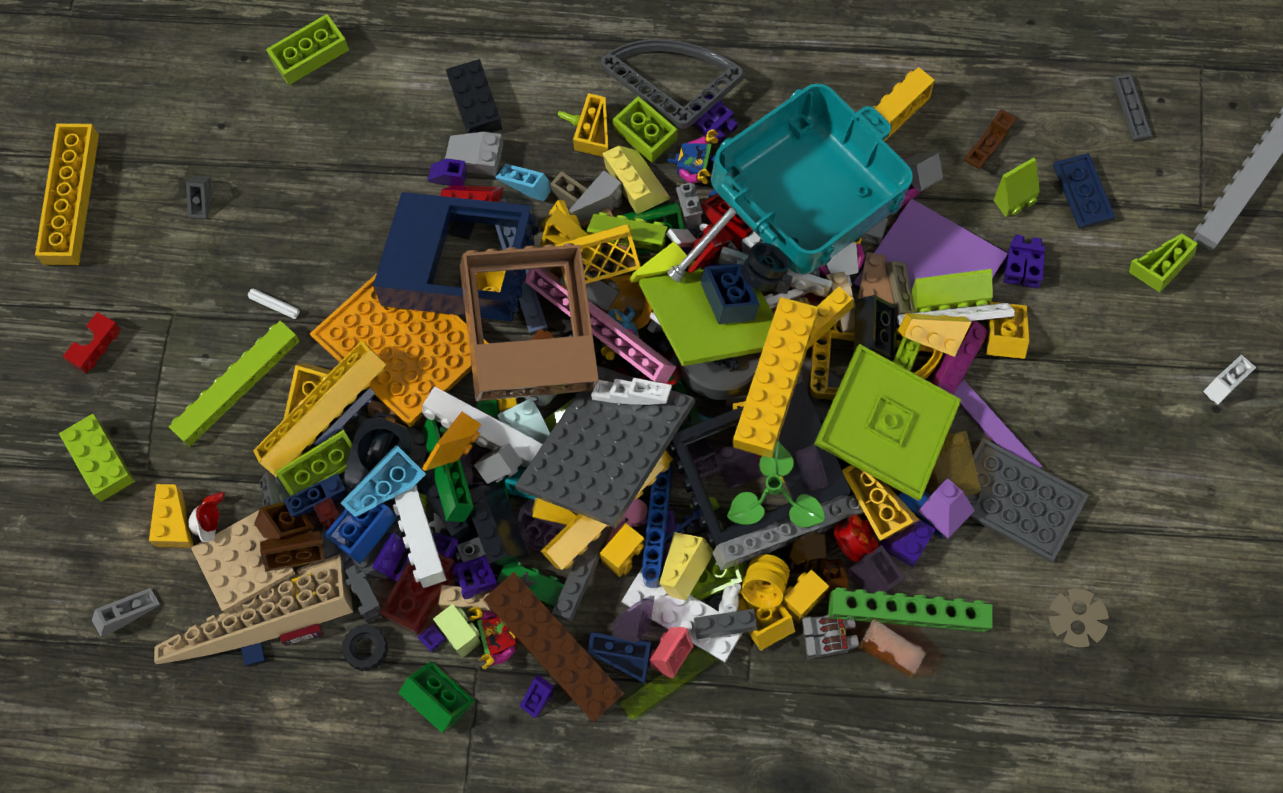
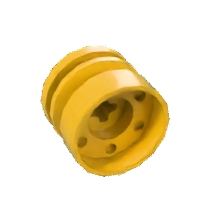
M768 554L752 558L742 585L741 593L744 599L758 608L770 609L779 606L783 601L785 587L789 579L790 570L788 565L782 559Z

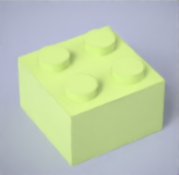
M452 604L433 618L439 629L462 658L481 644L479 631L472 622L470 624L467 623L469 619L460 606L456 609Z

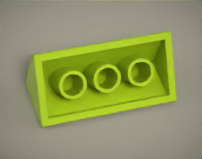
M342 430L275 473L290 496H293L336 473L339 475L344 472L353 444L345 431Z

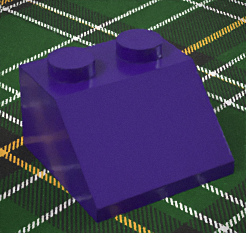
M920 520L888 539L882 540L878 548L913 568L931 539L935 528Z

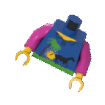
M711 129L707 132L706 136L683 143L680 153L669 152L668 162L677 164V174L687 183L701 182L707 184L708 180L706 177L711 176L707 171L712 148L710 143H718V138L715 136L719 133Z

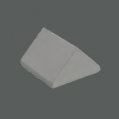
M917 153L904 160L912 170L913 179L911 184L919 192L943 179L939 153Z

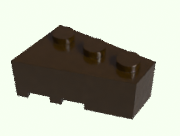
M809 532L781 551V559L788 565L790 574L808 573L810 570L814 573H822L826 561L825 534Z

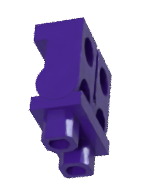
M709 94L705 99L711 100L714 98V95ZM719 101L692 126L703 136H706L709 130H715L719 133L715 137L718 138V143L721 144L726 138L723 130L726 128L729 132L733 133L738 128V123L733 118V112L728 110ZM694 106L692 110L699 111L702 107Z
M1016 234L1008 249L1003 283L1020 285L1022 281V286L1039 289L1043 280L1045 252L1042 238H1032L1031 244L1024 243L1025 237L1023 235Z

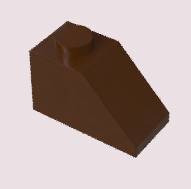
M841 559L826 560L823 567L824 582L829 586L827 591L829 601V594L835 588H846L848 591V578Z

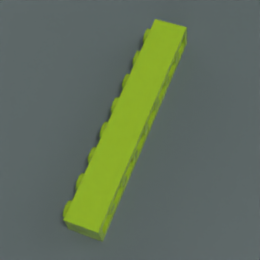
M281 321L272 325L269 332L257 339L255 345L250 350H246L236 363L231 364L222 376L216 378L208 390H204L194 403L189 404L180 416L174 418L169 428L190 447L300 342L296 334Z

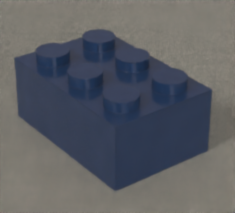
M741 263L707 266L704 268L701 285L718 324L755 321L760 303L752 286L742 277Z

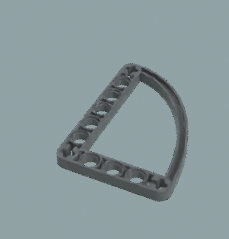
M651 39L628 43L612 50L601 60L602 68L606 73L681 129H687L743 80L742 68L731 60L706 48L674 40ZM666 51L702 59L725 70V72L685 107H682L622 62L621 59L642 52ZM620 70L626 71L624 75L617 74ZM633 79L638 80V83L634 85L629 82ZM721 83L727 84L725 88H718V85ZM644 89H650V90H651V91H650L649 93H647V94H643V93H642V91H643ZM709 94L714 95V98L711 100L705 99ZM657 98L663 99L661 103L654 102ZM694 106L702 107L699 111L692 110ZM668 108H676L672 113L667 112Z

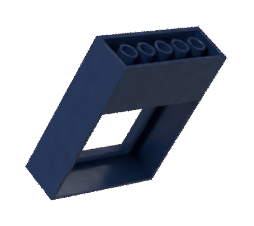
M402 192L373 284L381 306L466 316L462 288L432 285L451 220L517 227L512 247L524 249L527 246H535L534 236L538 235L539 226L536 224V214H533L532 206ZM526 269L506 271L500 292L478 290L481 318L513 321L514 315L518 312V298L522 297L521 286L526 281Z

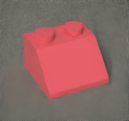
M670 627L667 633L665 632L661 636L660 644L656 649L652 650L649 656L652 669L671 679L674 678L693 648L687 628Z

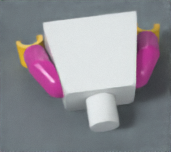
M859 237L857 242H852L832 257L825 266H820L818 268L820 273L826 277L828 274L844 272L850 286H852L850 275L858 273L865 257L861 245L862 238Z

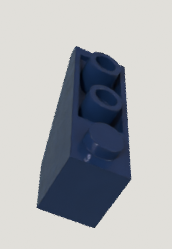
M336 473L285 499L284 502L291 517L294 518L332 506L344 500L349 493L342 479Z

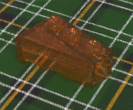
M873 619L858 647L911 678L915 675L926 654L920 646L908 642L875 619Z

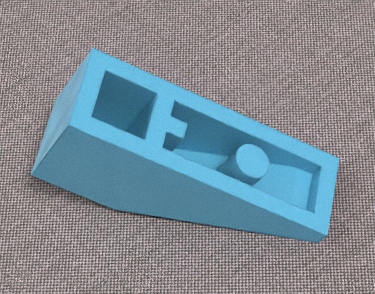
M505 163L496 176L497 180L537 200L544 201L551 192V183L544 173Z

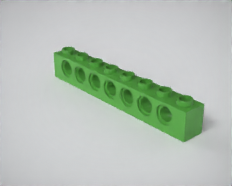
M835 588L829 594L828 618L988 632L992 629V604H986L985 601L981 600L971 603L966 602L965 599L949 601L945 597L927 599L925 595L907 597V594L896 593L894 596L887 595V592L877 591L873 594L867 593V590L851 592L847 591L846 588ZM847 600L853 601L855 608H850L847 605ZM867 602H872L875 606V609H869L867 607ZM887 603L894 606V612L888 610ZM907 605L913 607L914 614L908 612ZM926 608H932L934 615L928 614ZM946 609H950L953 612V617L948 616ZM966 611H970L973 614V619L968 618Z

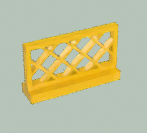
M629 223L555 244L556 247L567 243H574V245H580L581 252L584 248L594 251L590 261L582 257V260L588 263L584 270V277L587 278L585 284L638 270L641 267ZM628 236L630 245L627 250L617 246L620 238ZM602 243H608L613 246L608 256L598 251ZM614 248L625 253L620 263L610 257ZM596 253L606 258L602 267L592 263ZM625 256L633 257L636 266L628 268L623 265L622 262ZM608 259L618 264L615 272L610 273L603 269ZM590 265L600 270L594 278L585 274ZM562 266L561 269L566 283L564 266Z

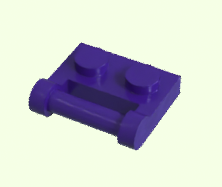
M390 533L372 568L402 585L411 565L408 554L397 575L394 571L405 550L409 551L408 554L411 553L410 548L406 549L401 537L395 533Z
M486 556L452 566L451 570L458 579L464 599H470L475 594L494 590L497 587V581ZM469 571L474 585H468L464 572Z

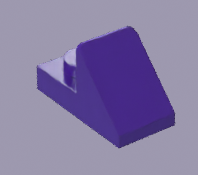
M433 531L432 535L439 556L448 563H451L458 551V540Z
M537 675L531 683L520 707L536 718L553 697L554 692L552 691L554 686L540 675Z

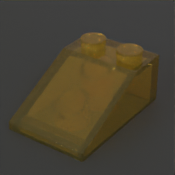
M967 431L947 435L934 466L939 487L948 478L964 492L965 496L981 493L982 490Z

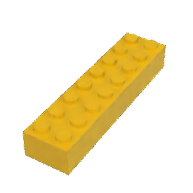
M56 124L35 256L43 265H79L99 138V134L92 124Z
M780 297L733 438L734 448L773 458L818 318V307Z
M361 340L253 450L258 462L277 477L275 473L277 470L299 458L306 446L312 445L316 440V436L320 432H324L329 427L330 422L334 418H338L343 413V409L356 400L357 394L369 387L371 380L384 371L385 362Z

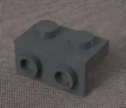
M268 471L260 479V489L263 490L264 507L284 502L285 499L291 497L278 476L275 477Z

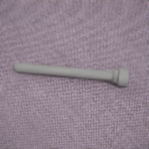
M730 208L679 265L670 268L667 273L673 280L679 282L684 277V270L736 214V210Z

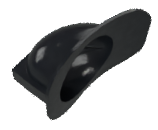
M385 415L384 418L372 417L364 421L356 432L345 469V482L347 486L353 490L396 445L408 456L412 448V437L409 430L405 426L395 423V418Z

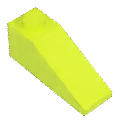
M673 241L636 270L629 281L633 283L639 282L643 278L668 275L667 272L670 268L679 265L687 255Z

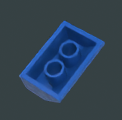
M383 503L356 517L345 509L324 534V537L347 556L361 564L395 522L397 516Z

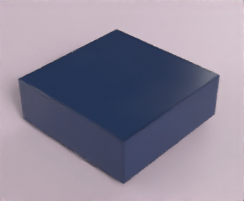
M262 642L241 647L246 667L266 661Z

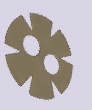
M1079 588L1068 589L1070 601L1062 593L1057 595L1051 603L1050 610L1060 615L1049 617V622L1055 635L1059 636L1067 631L1063 642L1074 647L1090 646L1088 635L1096 643L1099 642L1105 635L1108 626L1097 620L1109 618L1102 600L1099 599L1090 605L1094 593ZM1076 601L1085 603L1087 610L1083 615H1078L1073 611L1072 606ZM1077 620L1083 622L1085 631L1082 634L1073 633L1071 630L1072 622Z

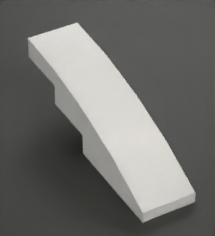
M633 378L632 382L615 379L614 383L599 380L591 396L592 400L637 405L667 403L672 385Z

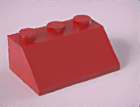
M451 185L442 189L440 196L500 202L504 188L496 186Z

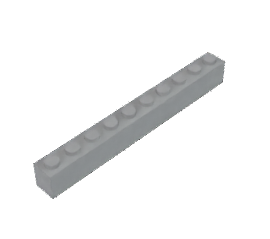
M1283 108L1279 112L1281 117H1276L1271 123V131L1266 130L1261 137L1263 141L1261 145L1257 143L1251 151L1254 155L1252 157L1248 156L1243 162L1242 166L1244 169L1242 171L1238 169L1233 176L1234 183H1228L1223 190V193H1225L1224 197L1219 196L1213 204L1216 207L1214 211L1209 210L1203 218L1206 222L1204 224L1200 223L1195 229L1194 233H1196L1193 241L1207 250L1213 252L1282 155Z

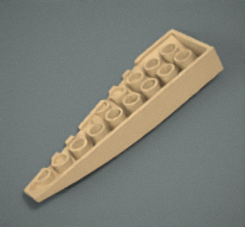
M338 554L325 559V561L303 566L297 569L298 573L229 612L222 613L217 617L212 615L206 619V623L198 627L194 625L188 628L185 634L181 636L177 634L155 646V664L191 659L253 645L280 637L281 634L353 613L352 597L349 586L345 581L347 577L341 555ZM299 577L296 584L299 588L300 593L296 598V590L292 583V579ZM314 590L316 591L317 599L313 594ZM297 600L299 601L303 609L299 608Z

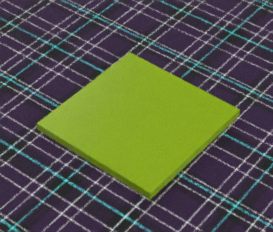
M704 269L692 273L689 271L683 274L684 277L679 282L673 280L669 275L639 280V285L682 366L762 352L774 313L759 289L752 286L760 303L755 321L718 324L701 285Z
M859 344L814 445L919 501L926 489L962 399Z

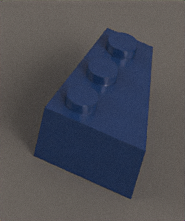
M591 632L587 653L646 683L649 656L652 648L651 642Z

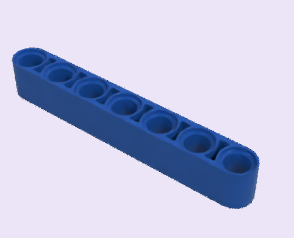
M672 462L669 463L670 467L665 472H660L656 476L657 480L651 486L642 567L643 582L648 588L659 586L662 576L673 473ZM659 483H665V484H666V485L663 486V487L657 486ZM660 500L664 502L661 505L655 504L657 501ZM658 518L662 520L660 523L653 522ZM653 537H659V538H660V540L655 541V542L652 541L651 539H652ZM652 555L658 556L656 560L649 559ZM649 574L656 575L653 579L647 578Z

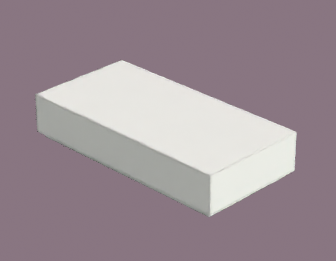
M669 229L666 233L668 238L672 242L675 241L679 247H692L691 244L696 240L688 229Z

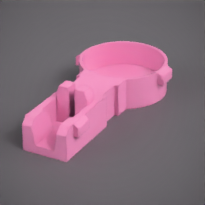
M633 500L617 527H613L606 545L625 523L632 528L645 525L648 522V508L642 500Z

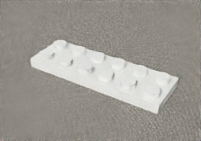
M642 568L621 601L623 604L668 630L670 627L687 628L693 645L724 663L742 633L697 639L694 618L720 614L719 611L691 595L688 596L686 601L672 598L660 584L656 588H648L643 582ZM649 574L647 576V578L653 579L656 577V575Z

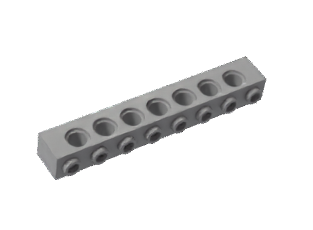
M854 494L822 506L825 516L823 523L802 528L793 524L789 518L718 544L713 551V555L722 571L751 560L758 555H764L791 545L809 532H819L820 534L834 529L835 524L846 522L852 514L861 517L864 511Z

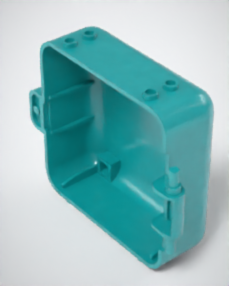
M811 84L802 90H796L790 99L734 138H727L716 152L711 183L720 197L731 208L736 210L740 218L764 243L778 247L789 257L791 271L804 275L812 273L822 265L825 266L832 257L891 213H896L904 201L912 182L913 174L908 164L883 141L889 136L891 125L875 108L865 106L855 113L830 87L824 84Z

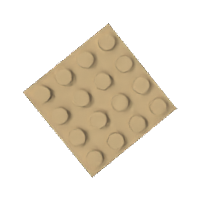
M259 510L218 532L211 542H200L191 547L224 614L296 574L292 567L265 572L260 552V542L269 538H264L254 524Z

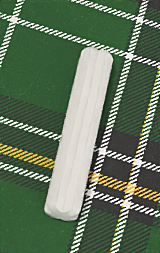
M254 288L248 293L250 299L293 319H296L300 313L298 308Z

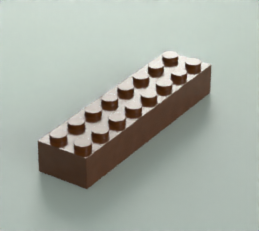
M515 572L483 599L487 607L591 722L597 720L624 694Z

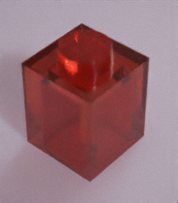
M331 497L313 506L325 529L330 528L341 515Z

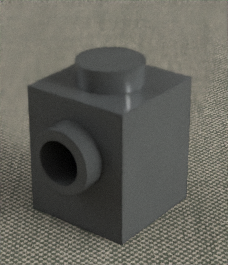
M479 537L457 545L459 552H456L459 563L486 556Z

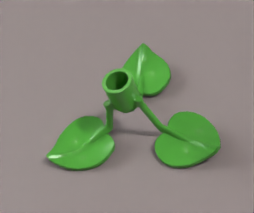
M779 441L777 442L773 458L762 456L760 459V470L763 475L768 476L766 479L767 488L764 489L761 499L758 501L757 496L751 492L740 493L732 501L727 515L731 521L737 524H755L764 516L765 511L760 504L763 503L768 493L772 495L783 493L789 503L793 505L789 511V516L796 526L808 528L823 523L825 520L823 508L814 497L802 494L798 496L795 503L783 488L780 476L788 475L794 463L791 454Z

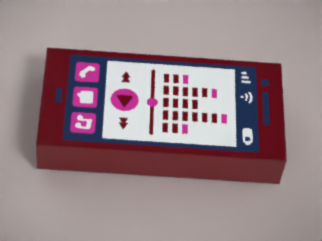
M314 624L281 634L280 639L282 644L288 646L324 635V631L319 624Z

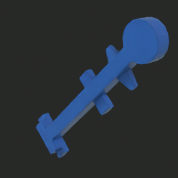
M694 511L691 518L685 517L686 521L682 525L677 523L675 525L677 528L666 536L665 543L673 537L674 532L684 534L685 531L683 529L688 525L694 527L692 522L698 520L699 511Z

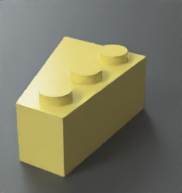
M674 532L659 584L670 597L686 601L713 556L714 550L702 537Z

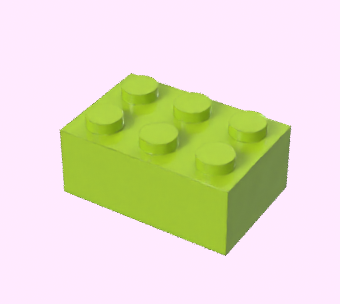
M639 96L613 118V130L651 163L677 141V128Z

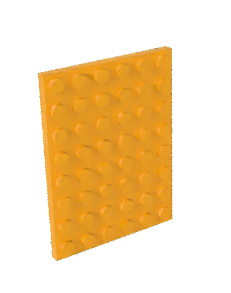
M375 274L317 326L310 335L339 363L363 340L386 364L384 371L371 380L368 388H371L375 392L374 395L407 426L411 427L424 415L422 413V406L434 386L447 393L472 370L467 324L457 315L381 306L373 288Z

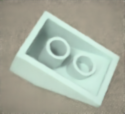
M532 398L497 415L500 422L541 444L545 442L550 434Z

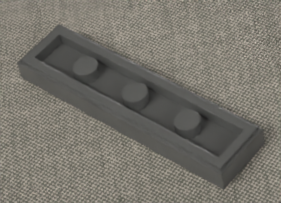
M1132 74L1114 76L1113 83L1132 141L1137 142L1151 139L1152 134Z

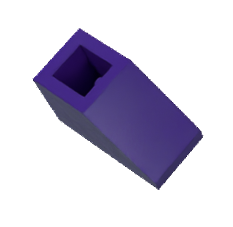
M446 158L431 164L428 182L464 186L467 175L465 161Z

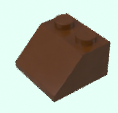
M285 502L261 507L254 522L264 538L273 539L285 538L313 530L314 528L305 514L292 518Z

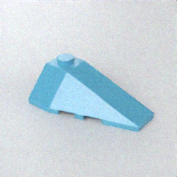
M396 445L349 493L341 504L356 517L413 488L426 473Z

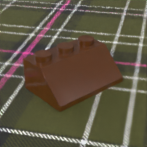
M309 531L305 534L292 535L281 539L269 538L260 542V552L265 572L325 561L320 531Z

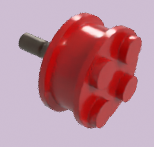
M852 514L846 522L835 524L834 535L838 544L826 551V559L843 551L850 560L859 562L865 554L875 553L879 545L871 531L872 526L868 520L864 521L860 516Z

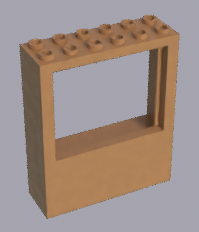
M567 243L563 246L555 247V245L550 244L542 248H536V246H527L524 249L509 247L497 251V249H487L485 252L469 250L463 253L460 272L476 401L593 391L599 380L580 245ZM564 266L573 337L484 344L476 273Z

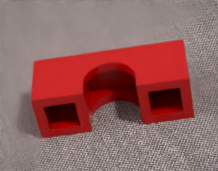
M99 312L86 325L88 330L94 334L92 342L87 345H79L73 342L62 356L69 364L85 374L95 367L96 361L107 351L109 344L118 337L121 330L114 321Z

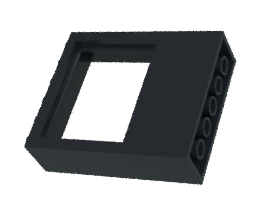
M803 382L795 386L778 439L781 445L791 454L794 463L791 472L786 476H782L795 503L799 495L807 494L814 497L821 506L848 497L851 490L836 456L814 445L822 424ZM744 406L677 432L668 446L671 456H676V468L679 475H684L683 484L686 492H691L692 494L691 504L694 511H699L698 520L701 528H706L707 542L714 549L718 544L789 519V511L793 507V505L787 503L769 510L755 524H735L725 529H722L687 445L737 426Z

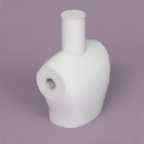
M735 583L733 586L725 587L719 604L720 614L738 610L740 584Z

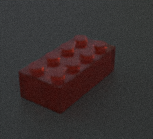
M440 553L438 554L446 580L423 588L420 581L416 582L413 574L416 567L411 565L409 560L380 611L384 619L417 636L419 635L440 598L442 585L448 584L453 575L452 566L456 564L454 560Z

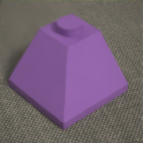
M947 478L921 507L918 513L949 539L975 510L964 492Z

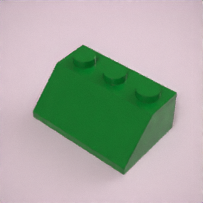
M677 202L653 207L638 215L636 212L623 215L628 217V220L633 221L638 218L644 219L646 223L650 224L661 222L668 227V230L684 229L681 210ZM635 247L637 255L655 251Z
M432 661L408 676L399 691V694L442 734L455 725L475 702L467 692Z

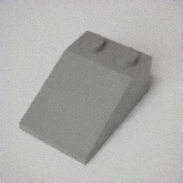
M489 132L452 135L449 139L445 159L465 161L467 173L497 176L503 149L502 135Z
M603 170L569 210L570 215H576L579 223H582L592 218L593 214L603 212L602 210L607 207L612 212L623 201L621 182Z

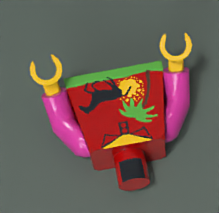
M476 606L472 607L468 611H473L475 616H470L469 620L480 619L477 622L485 654L479 661L485 660L487 662L482 668L487 669L490 665L505 663L514 654L515 649L518 648L516 638L493 612L481 610Z

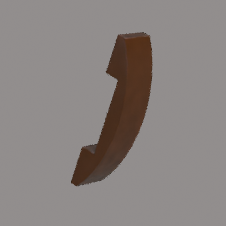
M1001 109L993 119L990 127L975 147H972L963 161L980 170L1001 144L1017 118Z

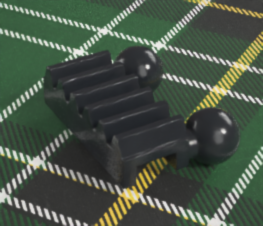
M647 331L646 338L641 336V340L656 352L658 351L661 355L667 356L672 353L673 348L669 341H662L661 338ZM617 354L618 363L621 367H626L631 377L640 378L643 375L640 370Z

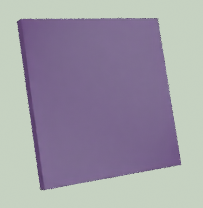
M912 198L874 252L875 254L885 255L887 263L896 261L906 264L911 292L917 278L992 269L993 278L1008 253ZM863 270L853 283V286L858 288L859 290Z

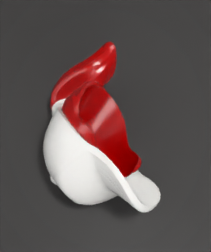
M224 492L207 496L202 501V504L197 506L190 515L189 529L193 534L199 536L202 542H211L215 538L220 517L217 504L223 500Z

